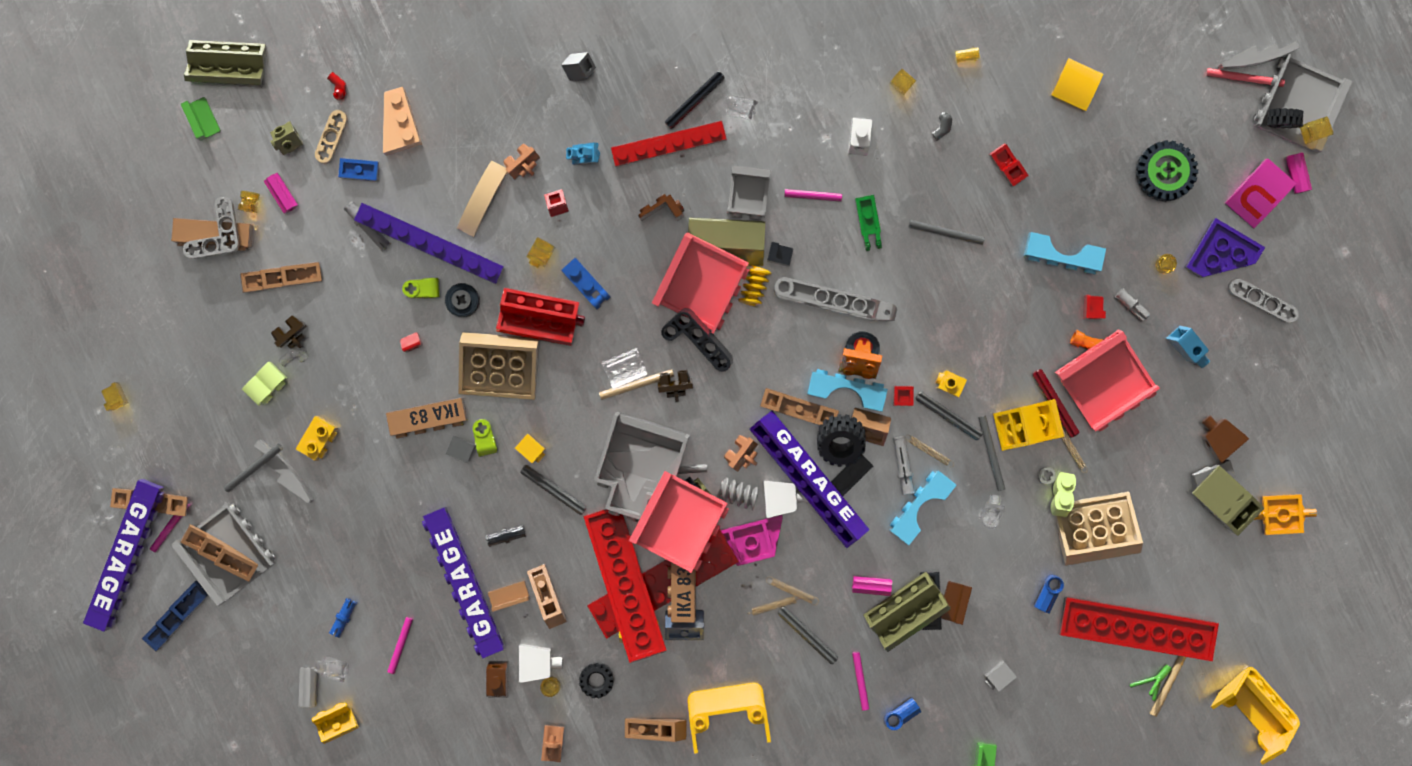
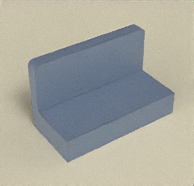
M666 610L665 640H704V611L696 610L695 622H671V617H668V610Z

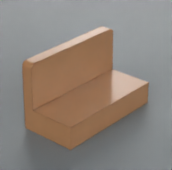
M854 408L852 418L855 417L857 422L860 421L862 423V427L865 428L866 441L884 446L891 418Z
M525 581L488 592L492 612L531 599Z

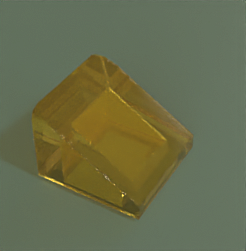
M901 69L890 81V84L905 95L916 80Z

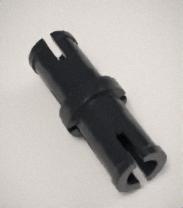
M523 525L508 530L505 528L502 529V532L486 535V540L489 541V547L504 542L507 544L511 540L526 537V532Z

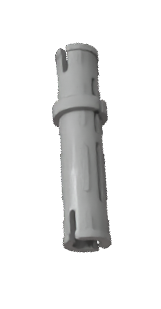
M351 201L347 204L348 207L345 206L344 210L354 220L359 208ZM354 222L356 226L359 225L382 252L387 249V246L391 245L380 232Z
M905 436L893 438L900 473L898 478H901L903 495L915 493L912 476L914 475L910 469Z

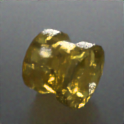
M1171 254L1160 256L1155 263L1157 271L1161 274L1171 273L1177 266L1176 258Z
M553 676L545 678L540 685L542 694L547 697L555 696L560 690L559 680Z

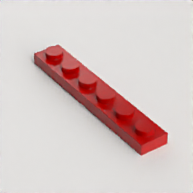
M718 121L611 147L615 167L727 139L723 122Z

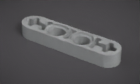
M1233 280L1228 286V291L1232 296L1282 322L1292 323L1299 316L1298 310L1294 306L1244 280ZM1240 283V284H1241V285H1240V288H1241V289L1247 290L1248 287H1249L1250 289L1246 292L1245 297H1243V295H1244L1245 293L1242 292V291H1238V292L1236 293V292H1235V289H1236V288L1233 287V286ZM1253 291L1258 292L1260 295V299L1257 302H1253L1250 299V294ZM1270 300L1275 301L1277 304V308L1274 311H1270L1267 308V303ZM1283 305L1284 307L1282 308V310H1292L1291 314L1293 315V317L1287 319V315L1285 313L1280 312L1279 315L1277 313L1280 311L1281 306Z

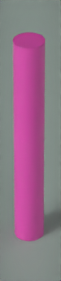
M785 189L784 197L842 202V194Z
M172 516L149 548L151 551L157 552L182 516Z
M405 618L387 671L388 673L395 674L413 622L411 618Z
M855 652L852 655L861 708L864 711L869 710V703L860 652Z

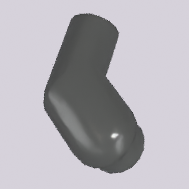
M946 112L940 114V128L932 133L936 141L951 131L953 119Z

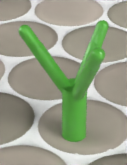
M1166 664L1157 676L1132 683L1130 687L1155 681L1149 695H1153L1152 700L1156 701L1161 682L1170 673L1172 668Z

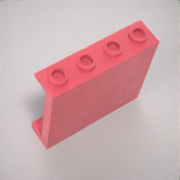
M687 232L675 253L652 304L658 307L661 304L677 313L684 308H689L714 334L716 329H721L725 321L722 319L724 313L728 314L733 305L730 302L732 296L737 297L741 286L738 284L741 278L745 280L749 269H747L749 263Z
M1117 330L1055 372L1081 414L1095 432L1106 429L1109 426V422L1121 419L1126 411L1136 409L1141 405V401L1154 397L1157 394L1156 391L1160 389L1151 379L1126 340L1125 333L1121 330Z
M664 471L629 541L693 573L694 570L698 571L702 560H700L702 553L706 554L711 546L709 542L711 536H716L720 528L717 525L720 518L724 519L729 511V508H727L728 503Z

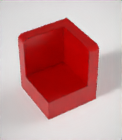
M1084 296L1083 319H1106V311H1103V296Z
M894 386L893 406H913L914 386Z

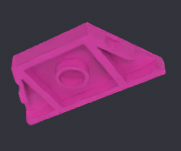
M783 515L721 530L739 560L736 563L737 566L775 557Z

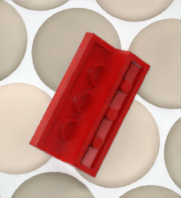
M504 288L496 332L572 346L579 302Z

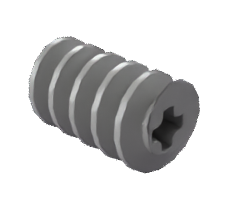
M726 477L721 482L717 498L721 495L723 501L730 498V504L737 500L738 507L744 502V508L747 509L751 505L753 511L758 497V487L751 491V487L748 484L743 489L742 482L738 486H736V480L729 484V479Z

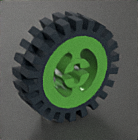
M1164 140L1150 146L1140 156L1139 163L1136 166L1138 169L1136 177L1139 178L1137 182L1142 185L1141 189L1143 192L1146 191L1149 197L1153 196L1155 200L1160 199L1165 202L1168 200L1173 201L1184 196L1194 187L1193 184L1197 181L1196 175L1199 169H1196L1198 162L1194 160V153L1191 155L1190 149L1183 147L1184 144H1177L1173 140L1171 142ZM1161 158H1169L1176 162V164L1172 161L1168 164L1164 162L1159 167L1156 166L1157 161ZM1166 167H1167V170H1170V171H1171V173H1169L1168 175H1167V172H1164V170H1163V169H1165ZM1175 175H1178L1177 181L1173 184H1165L1159 180H1165L1166 178L1170 180Z

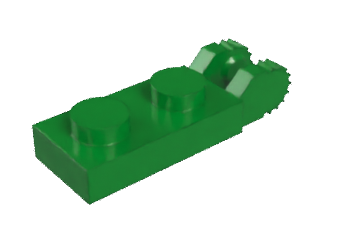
M874 195L855 198L865 250L869 251L871 248L868 235L875 234L877 248H882L881 229Z

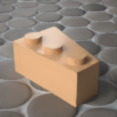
M400 87L384 92L383 153L387 156L422 145L406 90Z

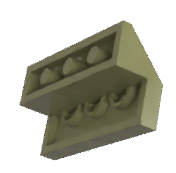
M189 40L186 49L188 64L184 73V80L190 82L261 85L265 73L266 44Z
M689 218L688 233L748 262V265L763 266L766 221Z
M925 572L864 614V617L870 628L878 635L884 649L889 652L951 608L932 578Z

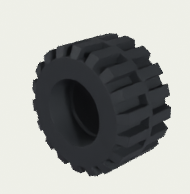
M837 414V417L832 415L829 417V420L825 419L823 421V425L820 424L817 434V449L820 457H823L825 462L829 461L832 466L837 464V467H842V465L847 467L850 466V463H857V459L860 460L863 457L862 454L865 453L866 434L865 428L862 427L860 421L857 422V418H850V415L847 414L845 416ZM839 437H844L849 439L850 441L844 444H839L834 442L833 440Z

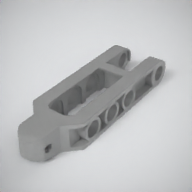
M787 277L779 278L774 285L775 295L784 300L873 321H895L897 307L891 303ZM780 284H786L789 291L781 292L778 287ZM823 293L826 300L823 302L818 301L816 294ZM835 298H842L844 306H838L835 303ZM855 302H860L863 305L862 311L854 308Z

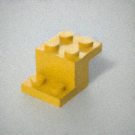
M1055 399L993 413L1002 451L1064 437Z

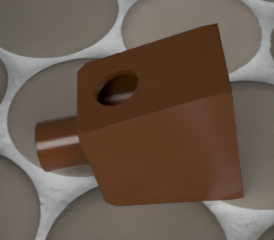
M1209 415L1201 422L1208 430L1202 435V439L1218 463L1225 461L1249 440L1243 432L1226 419L1216 422Z
M489 661L486 668V696L488 698H508V661Z

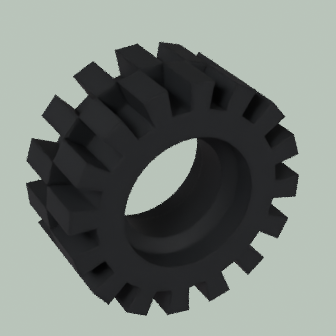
M1293 108L1269 109L1267 126L1283 129L1303 127L1304 111Z
M603 663L589 664L583 669L579 677V686L582 692L594 699L605 697L612 690L614 684L613 672ZM594 673H599L604 678V684L599 688H594L589 683V678Z

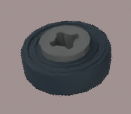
M458 283L447 291L445 305L452 315L467 317L477 310L479 295L471 285Z

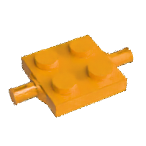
M1302 494L1262 496V506L1265 509L1254 520H1262L1264 535L1304 533L1305 517H1316L1317 514L1315 512L1317 511L1316 509L1305 510L1302 504Z

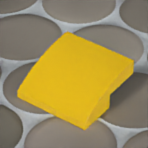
M1068 58L1051 95L1087 111L1103 74Z

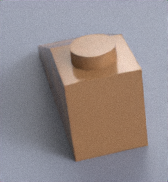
M545 564L527 571L543 620L548 628L551 629L566 623L564 611Z
M626 718L625 738L670 742L686 740V720Z

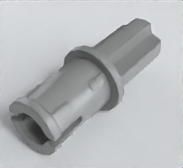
M1124 288L1117 293L1115 298L1127 307V311L1130 310L1141 321H1145L1149 317L1150 313L1137 302L1138 299L1135 300Z

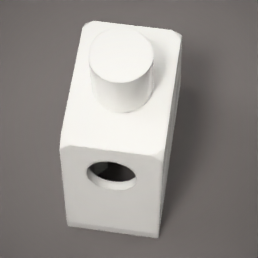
M852 118L848 154L867 156L871 138V119Z
M764 481L766 518L797 511V503L808 502L800 491H796L793 483Z
M526 644L519 645V683L551 677V669H562L563 658L551 657L550 648Z

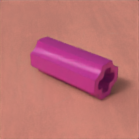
M1304 153L1287 156L1291 179L1297 183L1293 187L1294 193L1298 194L1312 190Z
M275 173L264 180L265 185L284 214L291 212L299 206L279 173Z
M853 576L852 593L891 596L892 580Z

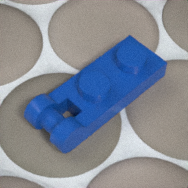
M576 258L561 270L596 310L601 307L600 304L602 302L608 301L611 298ZM598 291L600 295L594 299L592 294Z

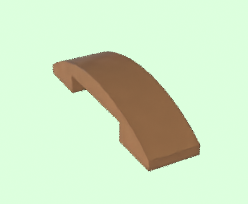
M768 388L765 389L760 405L761 407L817 425H823L825 419L829 420V417L832 415L837 417L839 413L838 410Z
M112 488L110 507L127 509L134 490ZM164 494V498L160 504L158 503L156 510L158 513L186 516L188 497Z

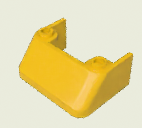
M1248 667L1225 686L1211 705L1212 709L1220 705L1228 708L1236 705L1260 732L1258 744L1265 750V754L1260 761L1262 765L1286 752L1300 726L1297 715L1253 667Z
M753 682L699 690L690 693L688 696L687 704L694 754L698 753L696 734L703 733L708 729V716L747 710L748 719L751 723L765 725L767 743L771 742L764 692L760 684Z

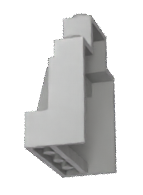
M616 412L594 478L598 486L603 488L612 487L605 509L609 510L608 513L615 516L623 514L627 516L628 520L638 522L664 471L677 476L690 434Z

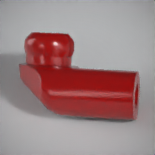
M332 72L327 79L335 85L333 97L336 100L344 99L346 96V82Z

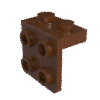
M663 194L656 199L657 203L650 207L648 204L640 209V214L638 215L640 220L643 221L660 209L668 206L678 221L684 217L682 212L685 210L679 200L674 201L671 194L668 196Z

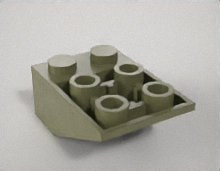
M1219 465L1192 492L1228 530L1237 536L1265 509Z

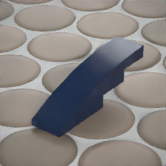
M197 580L169 607V610L142 638L155 652L168 641L208 597L207 592Z

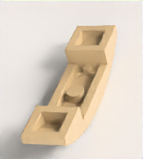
M493 161L490 162L465 208L457 229L475 237L496 191L507 174L505 167Z

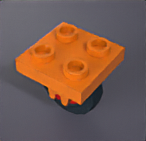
M864 331L852 334L844 348L838 372H843L845 375L862 376L865 379H876L882 361V355H879L880 344L873 334Z

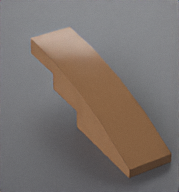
M319 262L240 273L243 293L322 281Z
M191 524L181 539L180 543L198 551L197 554L215 562L214 565L248 582L258 567L257 563L244 554Z

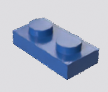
M340 158L338 177L378 181L379 162Z

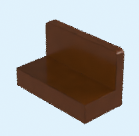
M951 581L947 582L944 597L951 609L942 615V619L963 625L972 587Z

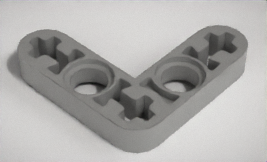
M219 197L215 201L219 236L186 242L183 246V253L186 257L197 259L233 253L239 249L240 240L234 204L231 199ZM222 201L229 204L226 207V213H231V216H220L221 214L225 215L224 210L219 207L222 205ZM226 219L232 221V227L229 230H224L222 227V223ZM234 232V235H230L232 241H235V244L230 249L229 246H226L229 239L227 235L224 236V233L230 234ZM215 242L216 250L208 252L206 249L207 243ZM200 243H202L204 254H202L201 250L194 251V255L188 252V249H191V245L199 248L201 247Z

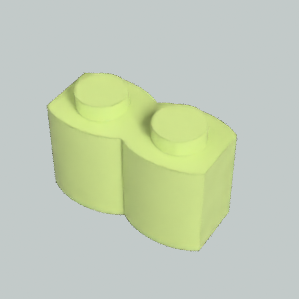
M268 362L242 390L257 405H266L273 398L271 394L275 390L280 391L286 385L284 381L287 377L272 362Z
M1060 472L1054 481V498L1051 502L1052 515L1067 517L1074 505L1072 492L1076 486L1074 474Z

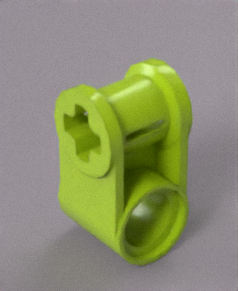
M439 278L406 281L403 284L402 291L409 298H439ZM411 284L413 285V287L417 288L415 291H413V294L407 291V288H410Z
M484 419L476 421L473 424V433L478 456L482 457L498 453L490 423ZM479 423L487 426L484 433L477 431Z

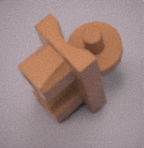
M522 144L517 149V152L521 155L519 158L514 160L512 156H508L503 161L506 166L505 170L514 180L520 175L524 177L527 173L533 176L535 173L532 169L537 165L535 162L540 158L532 147L529 148L527 145Z
M740 435L735 441V444L741 448L738 453L735 454L729 450L724 456L729 466L737 472L742 466L747 469L751 463L756 466L757 462L754 458L758 454L754 451L758 444L750 437L746 438Z
M545 725L541 761L561 762L564 727Z

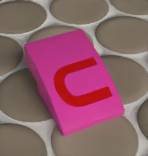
M1267 158L1248 176L1225 204L1254 229L1297 183Z

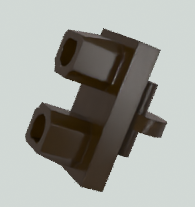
M292 315L285 321L290 327L287 333L281 327H277L271 332L276 341L274 344L277 347L282 348L290 340L292 341L287 345L290 349L294 346L300 349L303 347L300 341L305 338L304 334L301 333L298 337L296 336L307 325Z
M687 370L677 371L678 380L671 381L670 372L660 373L659 393L666 392L667 398L675 397V402H679V396H686V389H693L692 379H690Z

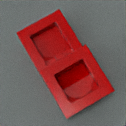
M1006 143L989 154L1013 187L1029 176Z

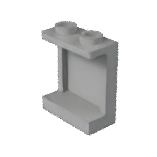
M732 166L727 213H730L731 217L742 218V215H747L752 220H761V217L765 218L771 170Z

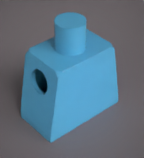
M1179 326L1166 338L1186 361L1197 363L1200 368H1204L1209 364L1210 360L1205 356L1209 350L1192 328Z

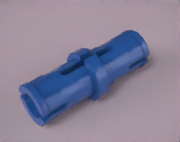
M345 599L340 612L335 616L336 620L329 631L331 635H334L336 629H338L335 637H341L346 623H349L351 620L349 617L357 605L355 601H352L350 607H348L351 599Z

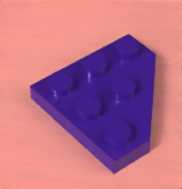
M1214 218L1185 268L1202 278L1256 264L1265 247L1219 219Z

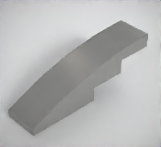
M1297 41L1280 50L1276 43L1258 52L1256 46H1253L1220 64L1218 69H1241L1261 65L1290 54L1300 47Z
M258 440L254 446L264 454L272 449L263 440ZM279 453L265 463L281 474L277 482L305 502L312 503L313 498L304 482Z

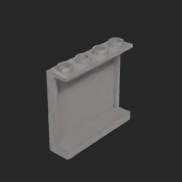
M1287 54L1284 58L1281 57L1277 64L1279 70L1277 75L1272 76L1271 89L1269 93H1265L1262 99L1264 105L1261 110L1257 111L1254 117L1256 121L1254 126L1318 154L1322 152L1352 81L1347 78L1341 80L1291 58V54ZM1281 79H1285L1284 87L1278 86ZM1276 108L1303 110V127L1291 129L1268 127V110Z
M230 502L225 503L222 508L199 524L197 528L221 540L258 564L249 582L214 565L215 562L197 554L198 551L180 543L181 539L171 544L216 606L222 605L276 563L273 560L275 559L273 553L263 547L262 544L264 542L258 534L254 535L251 531V524L247 519H242L239 515V508Z

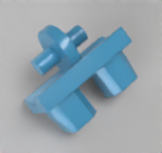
M599 143L572 145V147L566 149V159L572 160L574 165L598 162L600 152L597 148Z

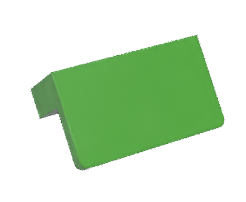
M205 97L192 103L189 101L181 103L196 139L202 141L221 131Z
M977 743L974 766H995L997 745Z

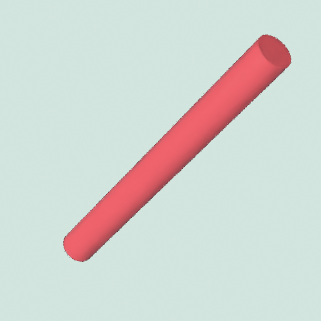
M1210 68L1207 69L1206 75L1271 85L1273 80L1271 77ZM1285 79L1280 80L1279 87H1284Z

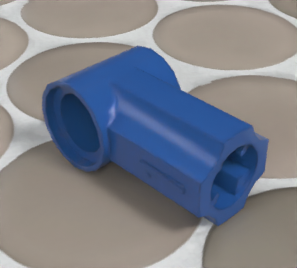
M1049 575L1045 579V584L1034 607L1050 614L1059 593L1064 588V582L1060 577ZM1054 579L1058 580L1059 586L1056 589H1051L1049 586L1050 582Z
M911 698L892 712L887 713L884 717V724L891 730H898L903 724L922 711L914 699ZM891 716L897 717L898 723L896 726L889 725L888 720Z

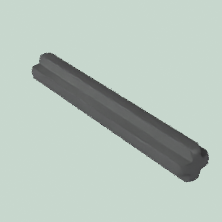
M919 392L916 396L918 402L973 439L979 440L983 435L981 430L924 392Z
M528 465L523 466L520 471L522 475L579 515L585 512L587 507Z
M782 607L778 611V615L830 664H834L838 660V656L786 607Z

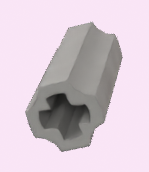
M301 667L299 707H315L317 668Z

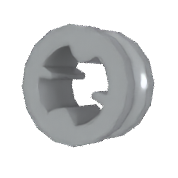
M1043 467L1038 472V479L1043 484H1051L1056 479V473L1052 468ZM1045 470H1048L1047 473L1051 472L1052 474L1049 477V481L1042 478Z

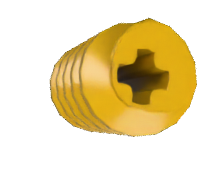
M751 265L754 268L749 269L748 273L751 276H746L745 278L749 283L743 284L747 291L740 292L745 298H739L738 301L756 307V304H762L758 297L765 296L761 290H767V287L763 285V282H769L765 275H771L772 273L766 269Z

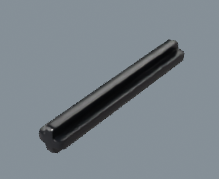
M717 71L665 120V124L670 129H673L725 79L724 75Z

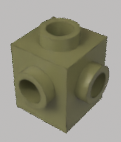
M291 121L276 127L270 132L273 138L270 141L276 151L280 150L283 156L303 145L300 135Z

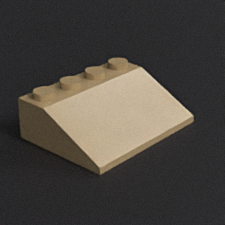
M462 332L459 342L458 394L535 400L539 340L527 337Z
M1129 492L1074 501L1073 508L1067 517L1055 516L1065 566L1138 554L1142 551L1143 541Z

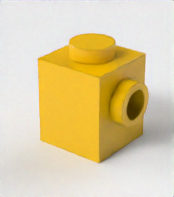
M945 370L943 374L939 373L935 383L938 384L937 389L958 398L967 379Z
M527 434L515 447L531 463L535 461L539 463L546 455L544 453L546 448L530 434Z

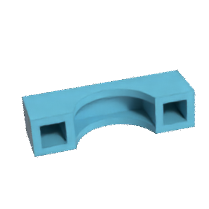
M1030 232L1024 256L1028 257V260L1032 262L1044 260L1047 261V265L1058 267V264L1066 265V269L1077 271V268L1085 269L1084 273L1095 275L1096 272L1102 271L1106 248L1086 245L1078 254L1067 256L1055 250L1050 236Z
M820 369L812 372L807 395L826 399L835 389L848 388L858 394L863 408L883 412L888 389L884 388V384L873 382L872 385L865 384L866 380L854 378V381L846 379L847 376L835 374V377L827 375L828 371Z
M938 470L935 473L932 471L926 478L927 484L923 488L920 486L914 493L915 499L911 503L908 501L902 508L904 513L900 518L896 516L890 523L892 527L890 531L907 545H910L921 531L917 523V512L920 506L925 501L934 498L945 500L957 486Z

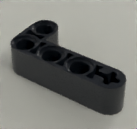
M682 309L663 326L661 335L665 340L673 341L680 334L684 333L718 371H727L732 365V354L691 309ZM681 315H687L690 321L683 322L681 319ZM667 327H673L676 333L674 335L669 334ZM694 329H700L702 331V336H696L694 334ZM712 343L715 346V350L709 351L706 344ZM724 359L727 360L726 363H723V364L720 363L721 360H724Z

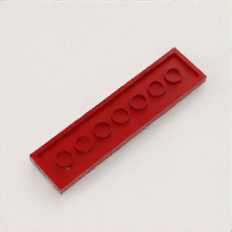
M605 509L583 517L629 663H633L666 652L667 650L633 544L629 541L630 534L624 515L615 516L608 513L609 510Z
M720 528L716 536H711L709 540L711 546L706 554L702 553L700 557L702 563L698 571H696V587L739 562ZM664 560L642 573L654 611L671 602V598H668V586H671V579H668V567H671V562L668 560ZM608 594L587 605L606 639L619 632Z
M1066 597L1059 635L1213 662L1219 623Z

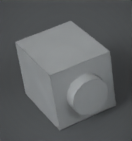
M1002 660L985 674L988 678L985 682L992 690L996 688L1000 692L1017 676Z

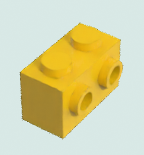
M315 416L297 445L296 450L315 461L323 459L328 451L326 449L329 442L332 443L337 437L338 433L336 430L338 428L321 417Z

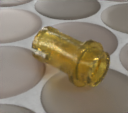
M972 46L970 49L955 51L957 63L980 59L978 47L974 48Z

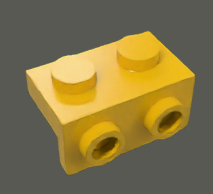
M347 703L336 704L332 709L319 712L315 717L311 718L312 723L316 725L323 744L359 728L354 712Z

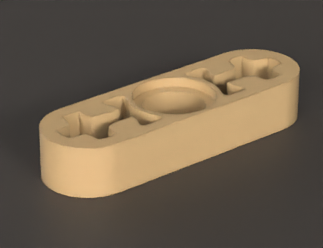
M335 110L330 114L316 148L315 158L320 163L327 164L332 161L347 125L348 118L340 110ZM340 114L343 122H338L337 128L340 129L338 132L336 129L330 128V126L335 127L336 121L334 117H338ZM329 132L336 133L337 138L334 142L326 140V135ZM323 143H326L329 146H333L332 149H330L329 147L327 149V154H329V157H325L323 160H321L322 156L320 155V152H324L326 149V146H322Z

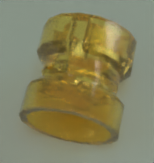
M241 191L240 197L242 200L238 204L237 210L257 213L256 201L259 200L260 194Z

